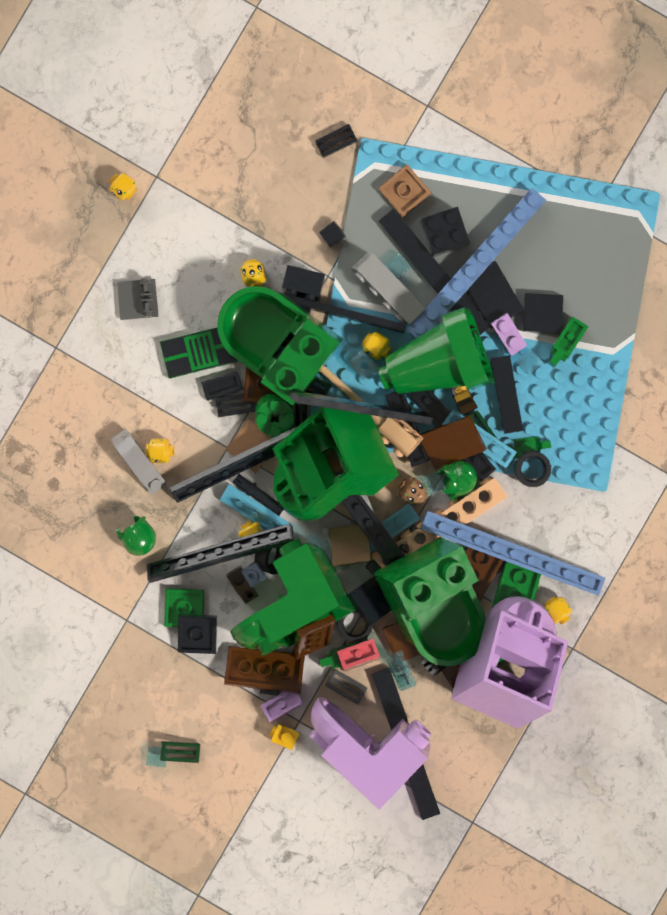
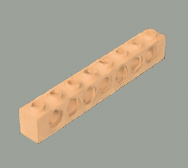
M488 477L480 482L481 487L476 490L473 488L460 501L458 498L454 499V501L448 503V509L445 511L439 509L435 514L446 518L449 512H454L457 515L456 522L466 525L508 496L496 478L490 479ZM481 491H486L489 494V499L486 502L480 501L478 497ZM466 501L471 502L473 505V509L469 513L465 512L462 508L463 503ZM421 521L416 525L418 529L412 533L408 530L400 535L401 540L396 542L398 547L401 544H407L409 547L407 554L440 536L420 529ZM417 533H422L425 536L423 544L415 542L414 537ZM378 551L371 555V559H374L382 568L386 566L383 564L382 556Z

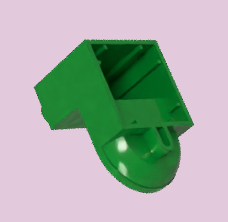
M261 286L243 288L232 294L223 304L217 322L220 341L229 354L263 379L261 383L292 406L296 402L289 397L290 391L305 392L344 340L283 293L279 294L270 288ZM292 332L295 336L276 360L273 356Z
M320 407L272 448L278 460L273 479V492L283 510L301 521H314L323 517L350 495H375L399 475L372 416L367 414ZM328 449L335 450L345 473L334 476L324 454L325 451Z
M439 537L374 572L405 640L413 644L422 657L436 665L455 666L466 662L476 654L486 617L472 587V584L476 583L478 579L461 545Z
M300 539L282 546L279 549L282 557L274 561L273 564L287 589V595L285 597L278 595V601L236 625L230 631L233 640L248 649L259 648L263 656L281 646H293L297 630L330 615H333L336 622L356 611L347 597V592L325 550L309 543L302 544Z

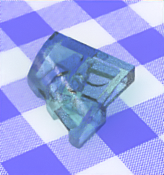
M402 650L385 656L400 691L416 686L411 670L403 657L404 653Z

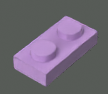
M508 313L490 323L510 356L527 346Z
M283 692L261 705V708L269 722L272 723L304 703L298 693Z

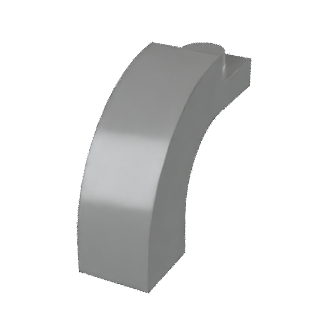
M126 428L111 439L120 455L151 495L167 484Z

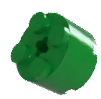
M265 395L256 404L255 418L261 432L274 438L292 428L295 420L292 405L279 395ZM273 413L274 415H276L278 413V416L271 417V414Z

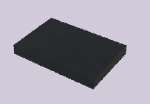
M496 261L492 262L468 289L483 318L489 324L490 330L493 329L490 323L505 313H508L509 317L512 318L524 311Z

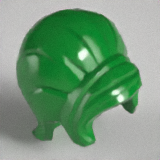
M465 461L445 464L436 472L437 475H446L443 480L445 486L443 492L449 495V500L453 501L455 497L471 492L477 482L475 469Z
M134 516V524L125 528L123 533L117 528L116 533L128 553L141 556L153 549L156 543V533L153 527L146 521L145 516Z

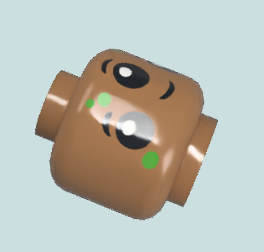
M415 477L407 480L403 479L398 486L400 489L399 497L411 506L420 505L427 496L426 486Z

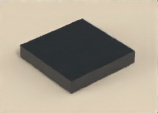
M525 293L523 332L561 334L563 295Z
M374 576L347 594V597L368 627L392 611Z
M179 614L178 653L216 654L217 616Z

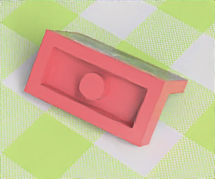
M374 639L337 651L344 672L380 660Z

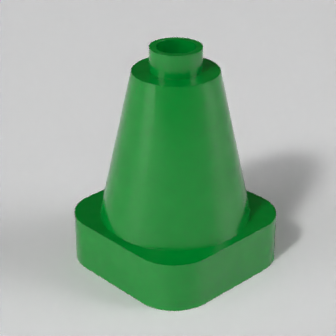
M464 307L442 315V323L385 357L386 366L378 368L384 389L387 390L394 387L395 391L401 394L466 386L469 390H474L494 383L493 372L470 309Z

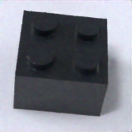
M458 206L422 218L420 221L433 257L469 246L470 244Z
M287 265L282 291L288 295L296 297L299 295L304 297V299L320 301L325 274Z

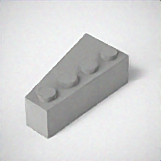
M367 252L351 268L356 273L355 276L362 283L365 282L369 286L368 289L372 294L378 295L383 300L381 303L388 310L392 309L396 313L395 317L400 323L405 322L410 325L426 309L373 253Z

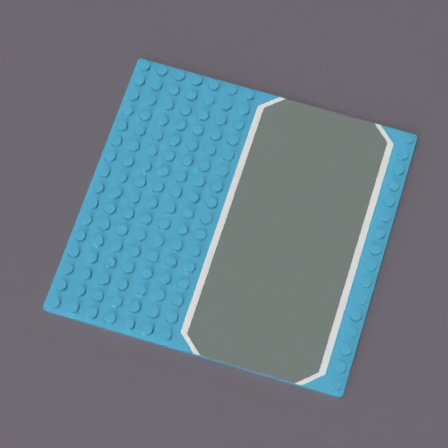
M367 138L361 139L344 227L346 237L342 239L330 305L399 322L395 317L396 313L392 309L388 310L381 303L383 300L378 295L372 294L368 289L369 286L365 282L362 283L351 269L367 252L373 253L425 308L438 295L379 223V220L394 208L378 188L406 164L409 165L432 193L404 216L402 220L430 254L431 251L420 222L421 219L457 206L459 208L470 241L469 246L434 257L451 279L528 191L533 188L546 199V202L494 261L497 262L523 309L525 293L563 295L562 332L572 317H575L589 327L565 362L560 360L557 366L553 368L549 365L550 360L554 356L550 352L561 334L523 332L524 311L511 318L527 344L525 348L510 356L523 431L504 434L495 381L494 383L469 391L478 407L476 410L482 415L497 439L504 441V444H510L514 448L512 440L540 437V442L550 440L551 448L540 450V453L544 454L551 464V475L547 480L548 482L602 492L606 491L660 194L654 191ZM469 293L468 300L482 316L481 312L479 311L477 305L475 304L473 298ZM328 315L326 326L344 340L325 366L366 403L388 406L385 395L395 392V389L393 387L385 390L378 373V368L385 366V358L382 357L380 360H375L365 354L362 342L368 333L378 332L390 340V355L415 338L407 331L400 333ZM489 328L480 336L492 369L491 358L508 356L509 353L494 329L490 330ZM319 372L317 378L332 385L327 396L351 400ZM318 382L315 383L316 386L325 390L326 386ZM450 388L431 390L450 413L453 409L459 412ZM314 389L315 394L322 395V393ZM405 393L410 409L423 412L408 393ZM311 405L309 417L320 407ZM476 410L469 412L463 416L466 417L475 412ZM474 416V419L476 420L478 425L486 431V429L479 421L477 416ZM416 423L420 434L437 428L433 423L430 425ZM390 442L385 444L388 452L394 453L393 449L395 446ZM486 456L496 468L494 472L515 475L514 465L517 459H512L505 469ZM529 458L523 462L521 471L526 478L539 479L543 475L544 466L539 459Z

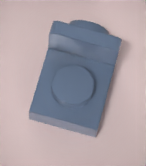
M255 561L241 571L251 587L267 578L257 562L255 563Z

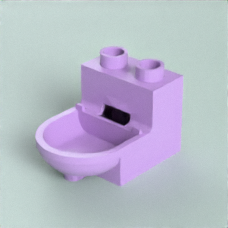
M509 597L494 605L486 617L476 655L460 664L451 699L517 729L551 712L568 641L557 636L554 621L548 611L539 603L524 597ZM502 658L524 668L523 676L518 678L505 670L497 668L496 665L499 659Z
M319 697L314 702L311 710V724L315 729L309 736L324 750L321 756L379 810L428 759L431 747L429 738L432 734L418 720L414 719L409 725L402 719L381 742H376L373 739L374 734L369 736L346 713L329 700Z

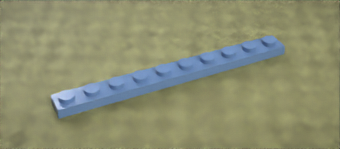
M531 188L406 331L416 339L434 328L442 320V315L449 312L546 202V199Z
M426 511L420 527L424 531L599 596L605 578L429 511Z

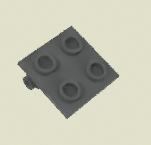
M142 278L135 281L117 282L120 320L159 317L155 279Z

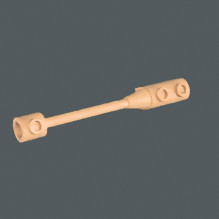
M326 366L322 368L320 372L347 397L354 401L365 402ZM371 415L384 444L390 442L395 446L393 452L399 457L403 455L409 456L424 439L404 420Z

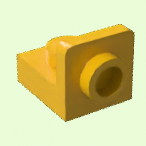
M279 723L277 727L273 726L269 736L272 737V743L292 750L300 732Z

